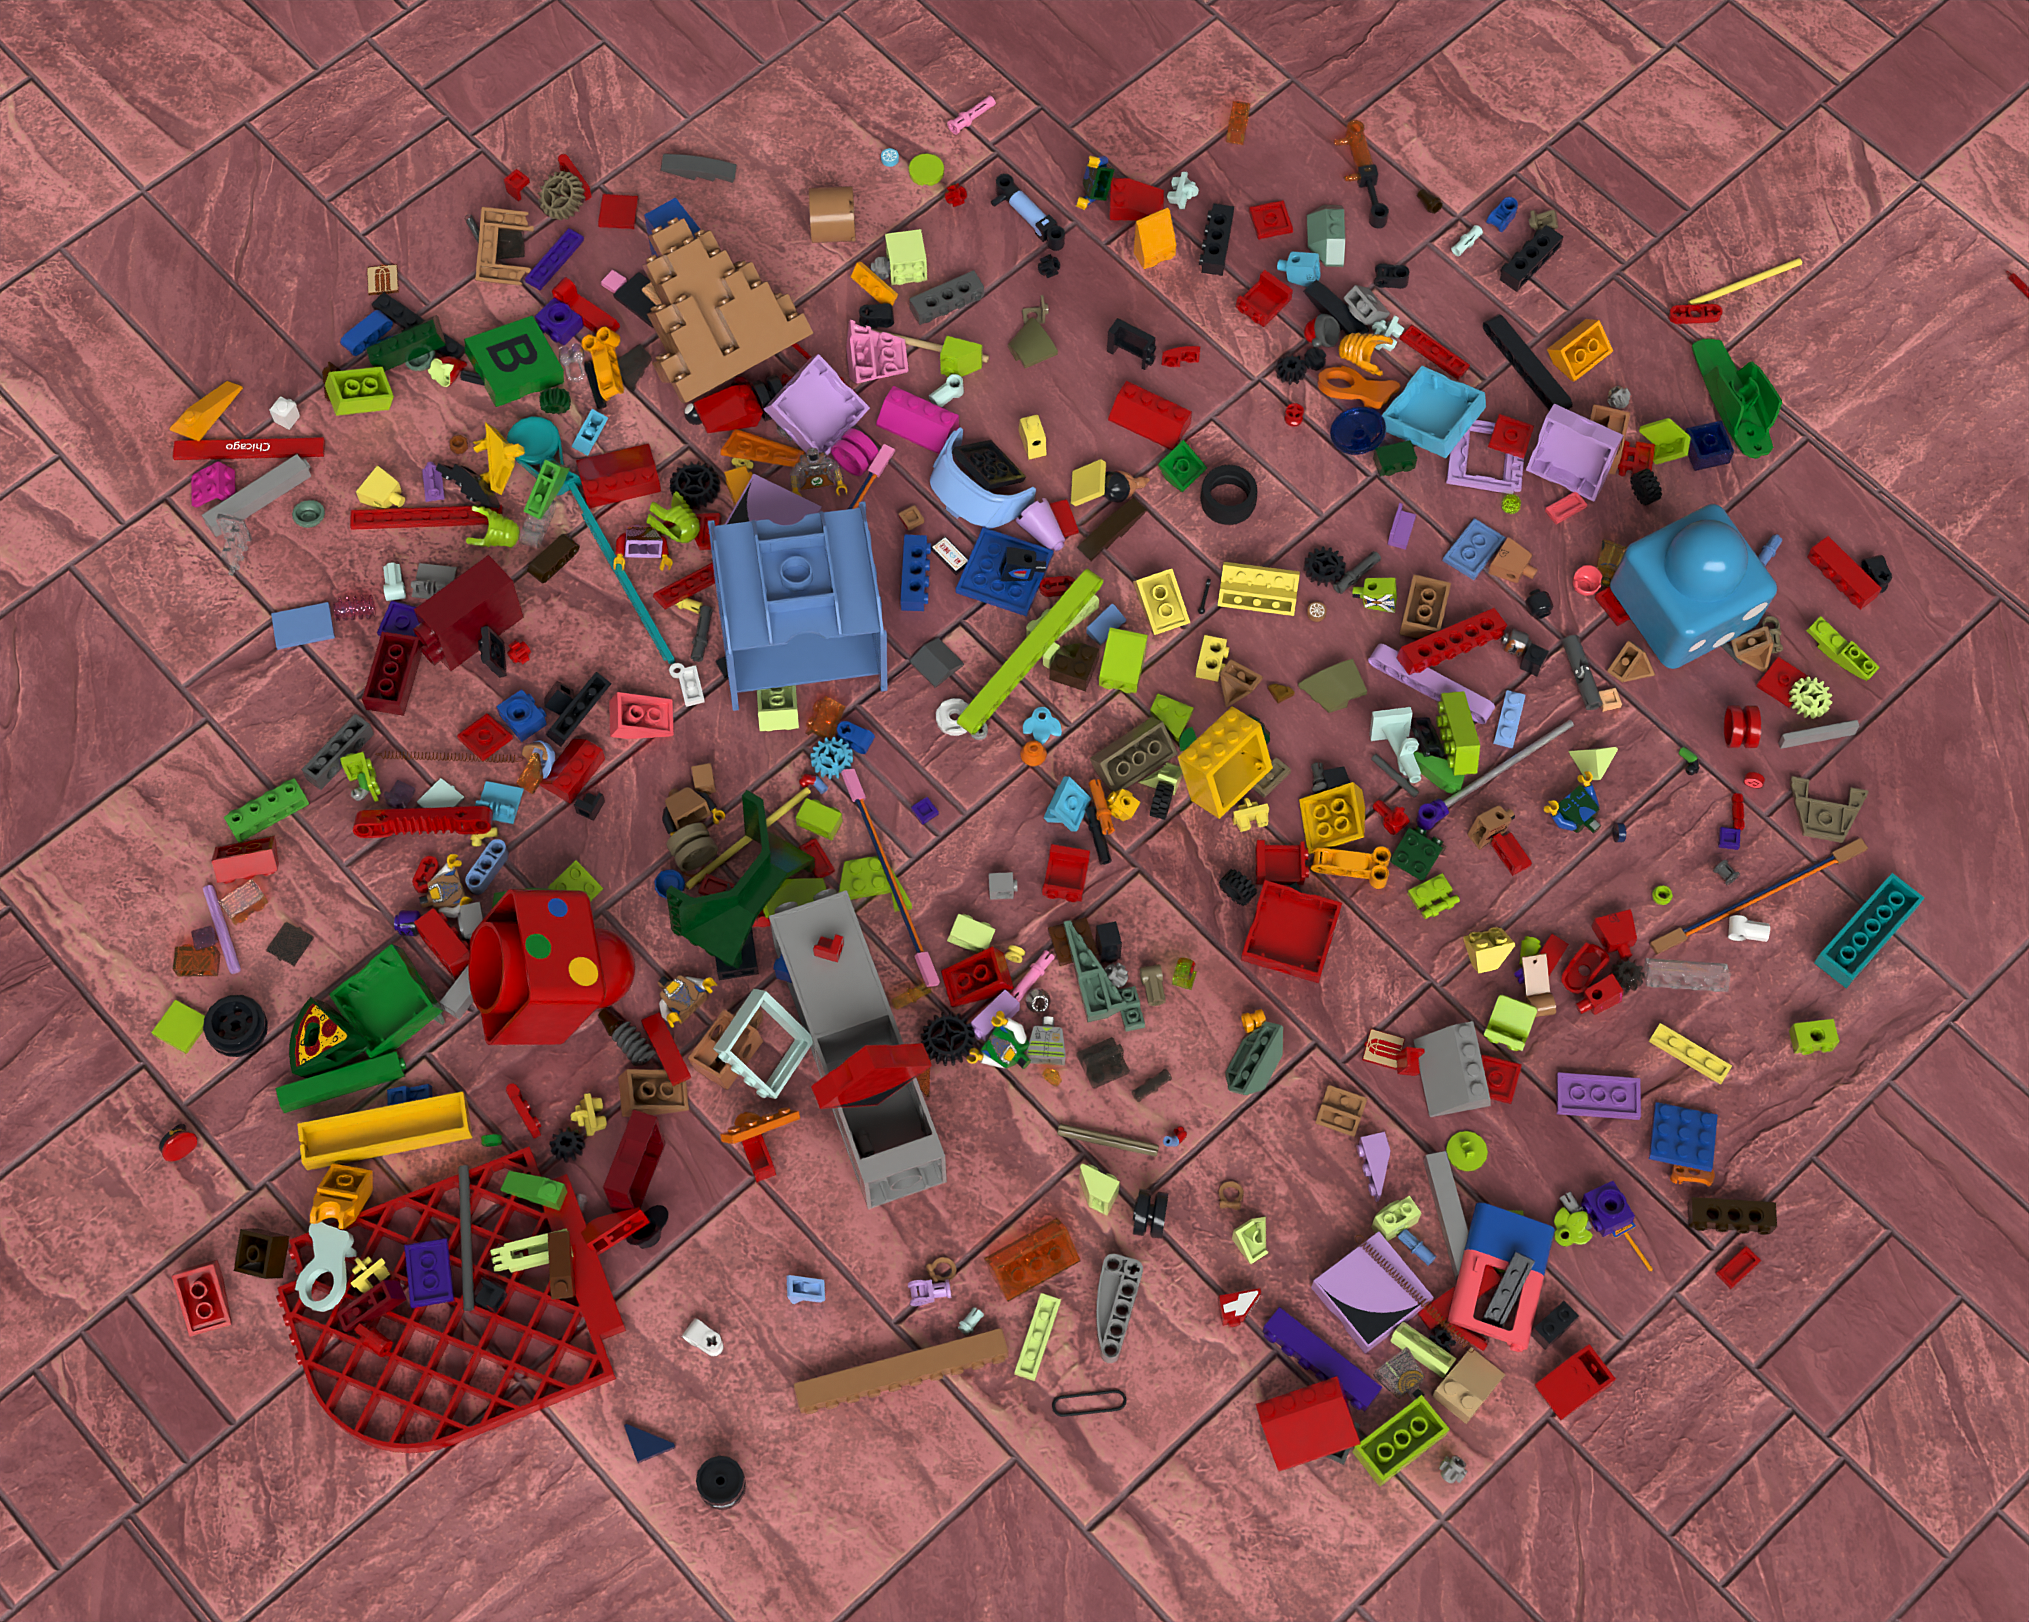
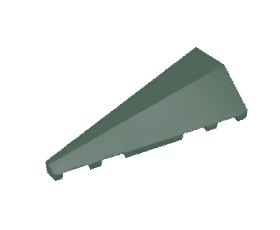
M1070 920L1064 921L1063 925L1087 1022L1109 1018L1127 1008L1126 1001L1122 999L1115 985L1111 983L1107 973L1092 951L1088 949L1081 935L1077 933Z

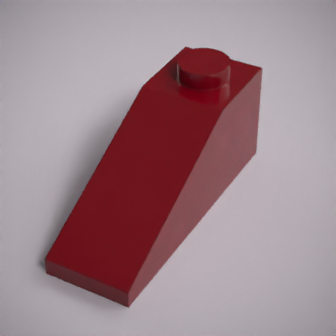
M382 1280L340 1310L337 1316L344 1332H348L356 1328L359 1323L365 1324L393 1310L407 1300L399 1281Z

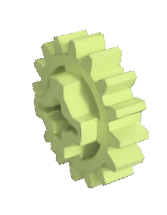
M1806 677L1805 680L1801 678L1792 686L1793 689L1789 692L1792 695L1789 701L1794 702L1792 709L1797 708V714L1804 713V718L1810 715L1811 719H1814L1816 716L1821 717L1830 709L1829 706L1832 704V701L1828 700L1832 697V694L1827 693L1830 688H1824V682L1818 683L1816 677L1812 681L1810 677Z

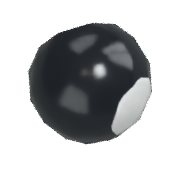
M694 402L686 406L684 416L690 424L700 425L702 421L693 405Z

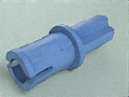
M1777 534L1772 535L1768 543L1761 548L1762 552L1758 556L1765 567L1771 557L1776 555L1775 551L1782 542V538Z
M1404 1229L1399 1234L1398 1239L1412 1251L1411 1254L1415 1253L1427 1266L1437 1257L1423 1245V1241L1420 1242L1407 1229Z

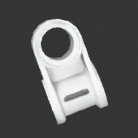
M696 1318L693 1319L682 1334V1337L688 1343L698 1347L710 1356H717L723 1351L724 1345L720 1335ZM710 1342H711V1343H715V1342L717 1343L716 1345H713V1344H712L711 1346H709V1343H710Z

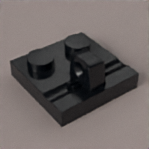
M488 626L482 627V639L478 640L481 660L499 678L505 677L507 672L504 641Z

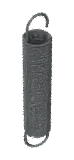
M470 215L471 217L466 220V223L479 243L480 229L472 215Z

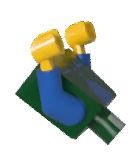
M1089 156L1090 160L1086 165L1083 178V186L1087 196L1084 198L1079 197L1076 207L1085 210L1087 205L1096 200L1106 201L1115 171L1108 164L1106 156Z
M1585 771V780L1583 775H1578L1577 777L1579 782L1584 783L1583 786L1580 784L1560 803L1554 800L1548 801L1551 807L1544 806V811L1551 813L1550 816L1561 829L1579 833L1583 828L1587 827L1594 834L1601 827V824L1595 819L1600 809L1593 784L1590 783L1593 776L1591 772Z

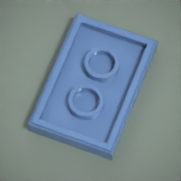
M1474 518L1443 557L1442 561L1475 580L1505 542L1506 537Z
M329 602L271 613L278 650L335 638Z

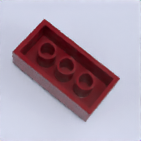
M382 631L362 697L366 710L404 716L422 655L420 649L422 642L418 637Z

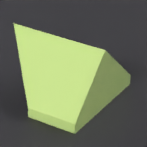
M1605 747L1568 752L1585 779L1586 775L1584 772L1589 771L1593 776L1592 780H1601L1618 749L1616 747Z
M1166 762L1164 767L1138 783L1155 789L1158 782L1174 786L1173 795H1175L1183 776L1180 766Z
M1266 1217L1250 1219L1233 1231L1232 1240L1250 1264L1268 1253L1266 1250Z

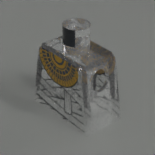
M1408 1347L1375 1370L1373 1375L1375 1379L1396 1398L1401 1399L1408 1393L1412 1400L1415 1401L1421 1395L1425 1396L1418 1386L1425 1377Z

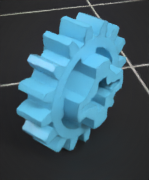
M835 737L832 738V741L825 738V743L818 741V747H813L814 753H811L812 767H815L816 773L821 771V777L827 774L829 779L832 778V775L839 778V773L844 769H851L850 763H853L852 749H849L848 743L843 745V739L836 742Z

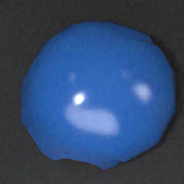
M673 869L661 871L654 881L656 892L664 899H667L666 891L671 885L682 892L685 888L684 877L680 872Z

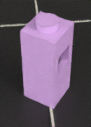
M1004 990L971 1022L972 1030L975 1033L974 1037L978 1040L982 1039L986 1043L996 1028L991 1023L992 1017H996V1013L1002 1011L1005 1014V1018L1011 1019L1020 1010V1003Z

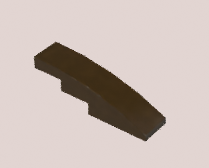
M1133 497L1100 524L1077 548L1092 562L1104 548L1107 550L1119 536L1122 538L1146 513L1147 509Z

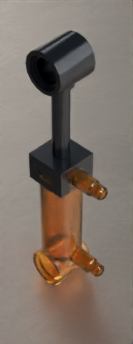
M1352 120L1347 125L1345 138L1335 140L1334 145L1350 146L1357 173L1344 176V181H1357L1359 188L1367 187L1372 203L1369 223L1373 228L1380 229L1386 226L1389 209L1385 204L1378 202L1374 186L1377 185L1379 174L1376 164L1373 165L1364 134V124L1359 120Z

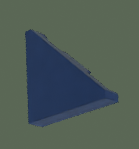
M624 1425L638 1463L676 1448L674 1443L631 1425Z

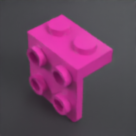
M219 461L194 473L191 477L192 506L195 508L215 498L224 501L235 494V470Z

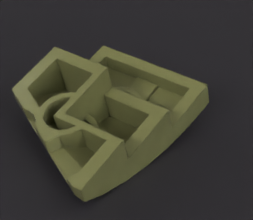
M1033 317L1027 321L1008 344V348L1015 361L1020 360L1025 369L1058 355V350Z
M1353 659L1326 668L1298 683L1299 689L1307 692L1311 699L1321 704L1322 708L1328 713L1346 708L1348 700L1367 695V689Z

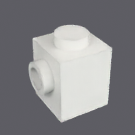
M280 396L270 409L274 422L290 430L300 417L296 403L291 399H285Z

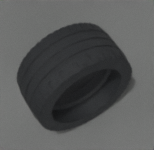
M1221 465L1212 469L1204 478L1201 487L1200 500L1204 513L1212 521L1222 525H1236L1251 516L1256 506L1257 484L1251 473L1240 466ZM1233 484L1240 487L1246 493L1247 499L1241 504L1227 506L1218 503L1211 496V491L1219 485Z

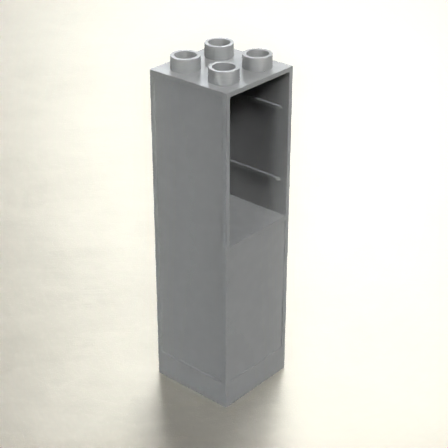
M835 889L823 890L813 897V902L798 906L796 902H787L778 906L774 911L775 914L769 916L774 948L778 959L781 954L784 958L792 983L787 982L802 1026L811 1034L813 1043L810 1049L821 1078L839 1067L865 1045L904 1044L847 890L837 893ZM835 934L843 936L844 947L838 963L814 956L813 947L818 944L821 936L833 940ZM917 1078L910 1081L877 1106L832 1108L868 1209L947 1182L945 1154ZM862 1129L869 1133L870 1136L868 1138L875 1150L873 1155L865 1158L862 1156L858 1144L854 1142V1133Z

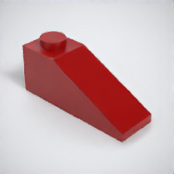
M638 1207L597 1217L586 1224L587 1227L581 1234L591 1251L595 1249L597 1255H600L650 1223L641 1208Z

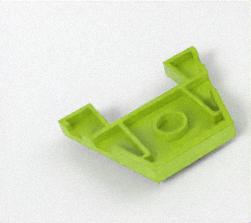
M878 856L844 861L839 893L847 890L850 900L891 893L894 912L900 911ZM892 870L907 910L912 909L911 901Z

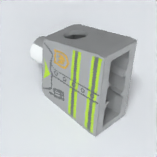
M1043 1017L1042 1026H1033L1030 1046L1026 1054L1031 1059L1030 1063L1065 1066L1066 1055L1063 1030L1061 1027H1054L1055 1019L1053 1017Z

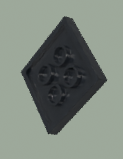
M992 440L957 446L951 452L986 490L1022 483L1026 478Z

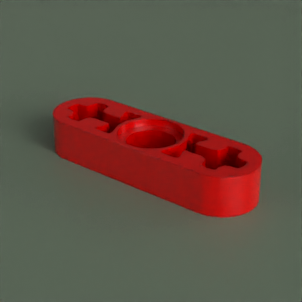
M1718 304L1675 305L1670 309L1668 318L1674 324L1715 323L1720 320L1723 309ZM1697 311L1700 313V316L1694 317L1691 315V312Z

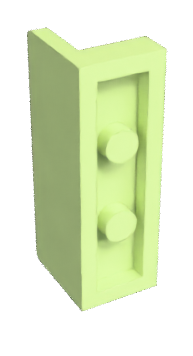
M1404 1321L1392 1335L1391 1342L1411 1354L1410 1356L1442 1378L1446 1376L1456 1360L1454 1356Z

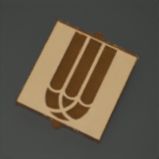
M381 264L380 266L367 267L369 296L380 295L383 292L386 294L399 293L397 264L385 266Z

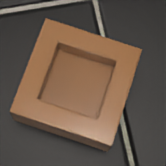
M915 505L898 513L899 519L908 531L924 523V518Z

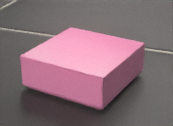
M611 270L601 281V285L613 293L627 283V279L614 270Z

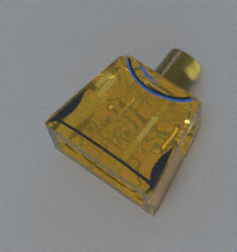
M1605 539L1602 540L1596 568L1602 574L1601 584L1610 587L1611 579L1627 547Z

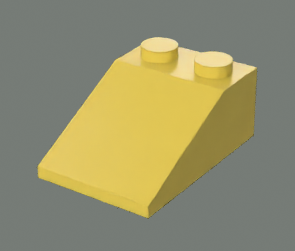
M1172 568L1133 581L1139 601L1154 635L1190 623Z

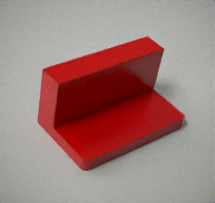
M1499 833L1493 836L1491 846L1512 876L1532 865L1531 860L1512 833H1508L1505 836Z

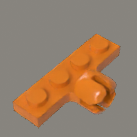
M789 1107L779 1109L778 1113L765 1114L761 1117L753 1112L740 1113L735 1119V1126L728 1128L727 1132L720 1134L721 1141L735 1144L800 1119L799 1111L790 1110Z

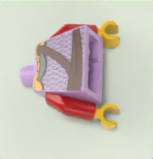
M628 526L626 533H622L616 540L615 555L617 557L613 563L614 570L616 564H621L622 571L624 570L625 559L623 556L636 558L662 557L659 565L661 571L664 570V564L668 566V570H670L673 564L672 559L668 557L669 550L666 538L658 534L653 527Z

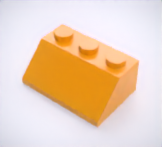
M1585 319L1551 345L1547 351L1553 364L1571 381L1575 382L1611 354L1613 349L1600 320Z

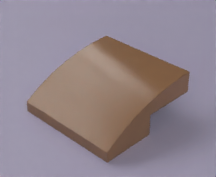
M1328 1085L1315 1124L1355 1137L1368 1098Z

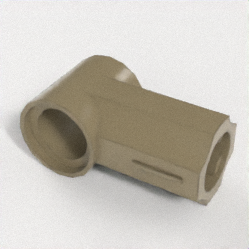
M1160 964L1140 967L1141 982L1145 986L1148 1006H1159L1165 1003L1166 999L1162 985L1163 975Z

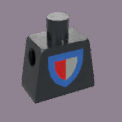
M1006 547L1000 564L1001 581H1031L1035 572L1045 573L1046 561H1036L1035 551Z

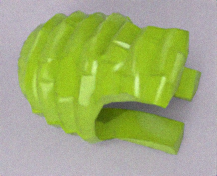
M678 492L673 494L672 508L669 510L661 507L656 502H652L649 511L658 518L673 522L676 525L673 528L667 529L651 514L647 517V524H650L651 527L662 534L671 537L676 542L689 543L696 538L700 530L699 520Z
M473 505L471 507L473 511L487 516L489 526L484 539L467 537V544L481 547L507 546L512 548L515 546L519 539L520 530L513 520L506 516L503 517L502 514H497L490 508L485 509L484 506Z

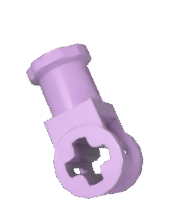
M946 1279L945 1282L933 1284L932 1280H915L908 1283L912 1298L910 1305L912 1306L932 1303L934 1298H951L949 1279Z

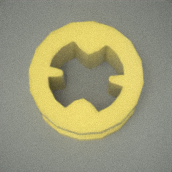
M1014 945L1008 946L1009 952L1005 954V957L1012 962L1021 963L1025 951Z

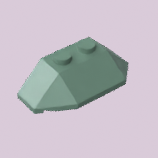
M1323 205L1307 215L1308 248L1313 253L1319 254V259L1325 267H1344L1345 220L1342 205Z
M1265 1021L1261 1024V1027L1255 1029L1243 1039L1225 1072L1230 1092L1249 1095L1265 1089L1283 1056L1282 1025Z

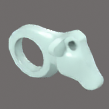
M321 1221L317 1224L311 1223L309 1227V1235L313 1240L315 1257L300 1273L295 1290L299 1291L300 1299L305 1306L315 1311L324 1312L334 1308L345 1294L347 1282L345 1257H356L357 1251L351 1248L354 1242L353 1235L347 1231L326 1225ZM331 1272L334 1277V1284L330 1294L323 1300L314 1301L311 1294L314 1281L321 1274Z

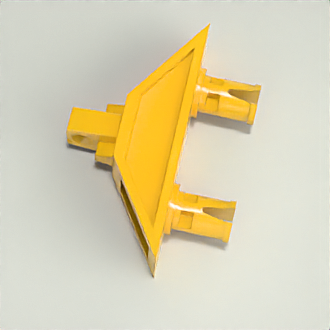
M485 422L486 438L473 442L477 445L473 447L477 453L486 449L488 452L489 472L479 476L487 484L490 483L491 490L502 495L515 466V458L525 454V451L521 445L509 443L495 427Z

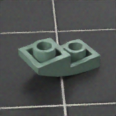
M1136 987L1118 989V993L1127 1003V1008L1120 1011L1125 1032L1145 1028V1021L1140 1008Z

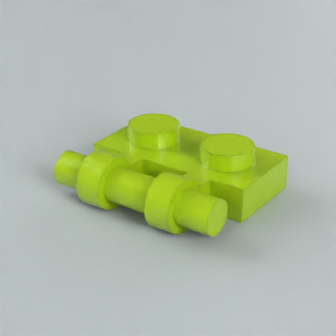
M1443 873L1408 890L1407 893L1417 910L1425 906L1426 910L1421 912L1424 919L1439 915L1440 911L1444 909L1449 910L1454 907V904L1460 902L1457 895L1448 896V894L1452 893L1453 889ZM1438 899L1442 901L1437 905L1432 904V902Z

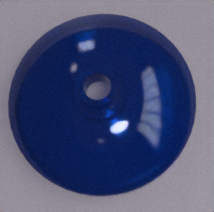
M1354 407L1345 410L1335 418L1330 429V436L1334 446L1341 452L1351 455L1365 454L1374 450L1382 443L1386 435V423L1383 416L1378 411L1369 407Z

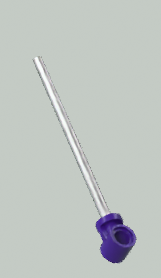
M1571 720L1566 721L1445 801L1437 798L1431 803L1423 804L1417 814V825L1425 830L1432 829L1436 822L1449 814L1448 807L1573 727V722ZM1423 815H1428L1431 818H1425Z

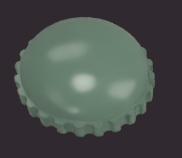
M431 351L406 362V366L412 371H424L430 367L432 360L435 358V352Z
M314 500L300 502V504L294 507L292 512L294 522L305 528L317 526L325 515L323 505Z

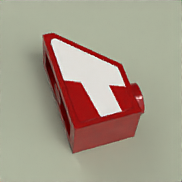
M1261 1289L1219 1295L1217 1302L1222 1325H1228V1327L1241 1325V1322H1244L1258 1302Z

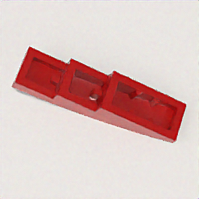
M660 1012L641 1020L672 1086L690 1079L691 1075Z
M1486 1265L1484 1268L1477 1299L1497 1286L1501 1279L1490 1265ZM1456 1286L1429 1304H1432L1428 1311L1435 1307L1431 1314L1438 1310L1434 1315L1435 1318H1432L1433 1315L1430 1312L1427 1313V1309L1424 1310V1308L1417 1313L1429 1331L1440 1325L1438 1324V1319L1442 1316L1444 1317L1440 1323L1445 1319L1448 1320Z

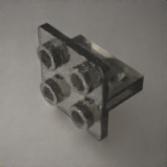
M499 229L496 260L525 257L524 231Z
M1112 1037L1076 1053L1093 1089L1130 1073L1123 1058L1124 1050L1121 1044L1117 1045Z

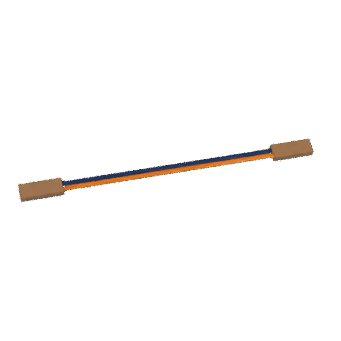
M1860 838L1832 852L1830 857L1685 929L1680 927L1652 941L1650 946L1658 955L1686 941L1689 935L1834 863L1839 865L1867 851L1868 847Z

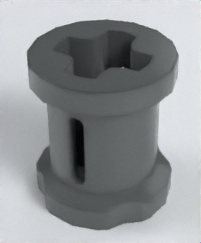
M1727 859L1720 862L1713 870L1714 873H1718L1725 880L1727 886L1740 875L1738 871L1735 872L1728 864Z

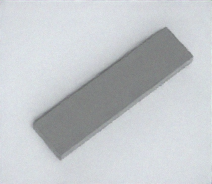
M1858 720L1784 733L1778 744L1780 749L1855 735L1859 728Z

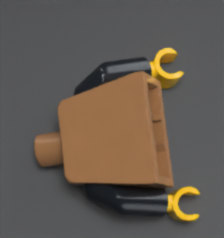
M686 787L681 791L674 788L670 790L669 797L665 799L666 807L663 809L662 822L667 833L671 836L675 831L705 819L711 815V812L713 813V822L719 825V820L716 816H721L725 820L724 812L716 809V804L707 793L693 791L690 787Z

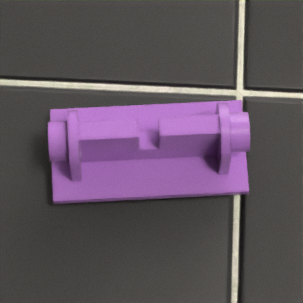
M428 462L425 469H422L426 502L443 500L445 497L442 473L436 470V465L433 462Z

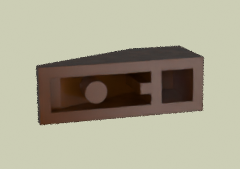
M570 1231L548 1233L551 1298L574 1297L576 1293Z

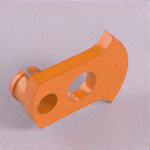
M1674 1164L1670 1180L1677 1184V1181L1678 1184L1683 1183V1181L1711 1186L1715 1173L1713 1169L1709 1172ZM1689 1171H1695L1698 1175H1692Z

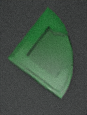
M1193 727L1186 729L1182 733L1179 741L1180 752L1187 749L1197 739Z

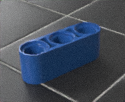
M375 310L341 338L340 344L353 356H358L371 343L379 340L389 332L393 322L383 312Z

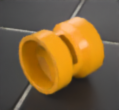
M1262 1009L1255 1010L1251 1014L1248 1012L1241 1014L1242 1024L1246 1033L1253 1032L1254 1029L1261 1027V1024L1266 1021Z

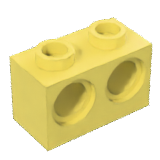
M1204 635L1195 677L1218 682L1220 672L1226 666V664H1223V659H1227L1230 647H1226L1227 639ZM1210 665H1211V666H1214L1215 668L1211 669V668H1208L1207 666H1210Z

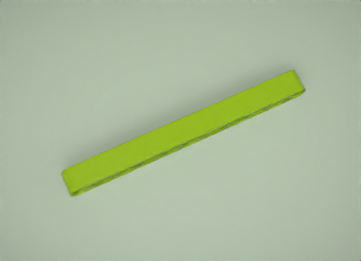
M1085 569L961 713L957 724L970 734H976L1096 594L1104 580L1091 570Z

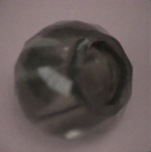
M1041 988L1032 989L1026 996L1025 1003L1027 1008L1031 1012L1038 1014L1045 1012L1051 1003L1050 994Z

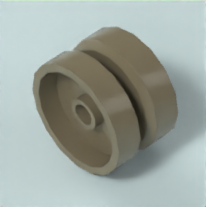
M693 823L679 829L666 843L667 849L675 857V862L681 871L698 869L712 860L717 854L718 847L714 840L709 837V832L702 823Z

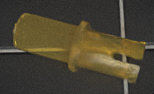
M925 982L912 989L908 988L905 993L891 1000L892 1004L898 1010L912 1002L916 1003L917 999L932 993L931 988L922 991V989L926 988Z

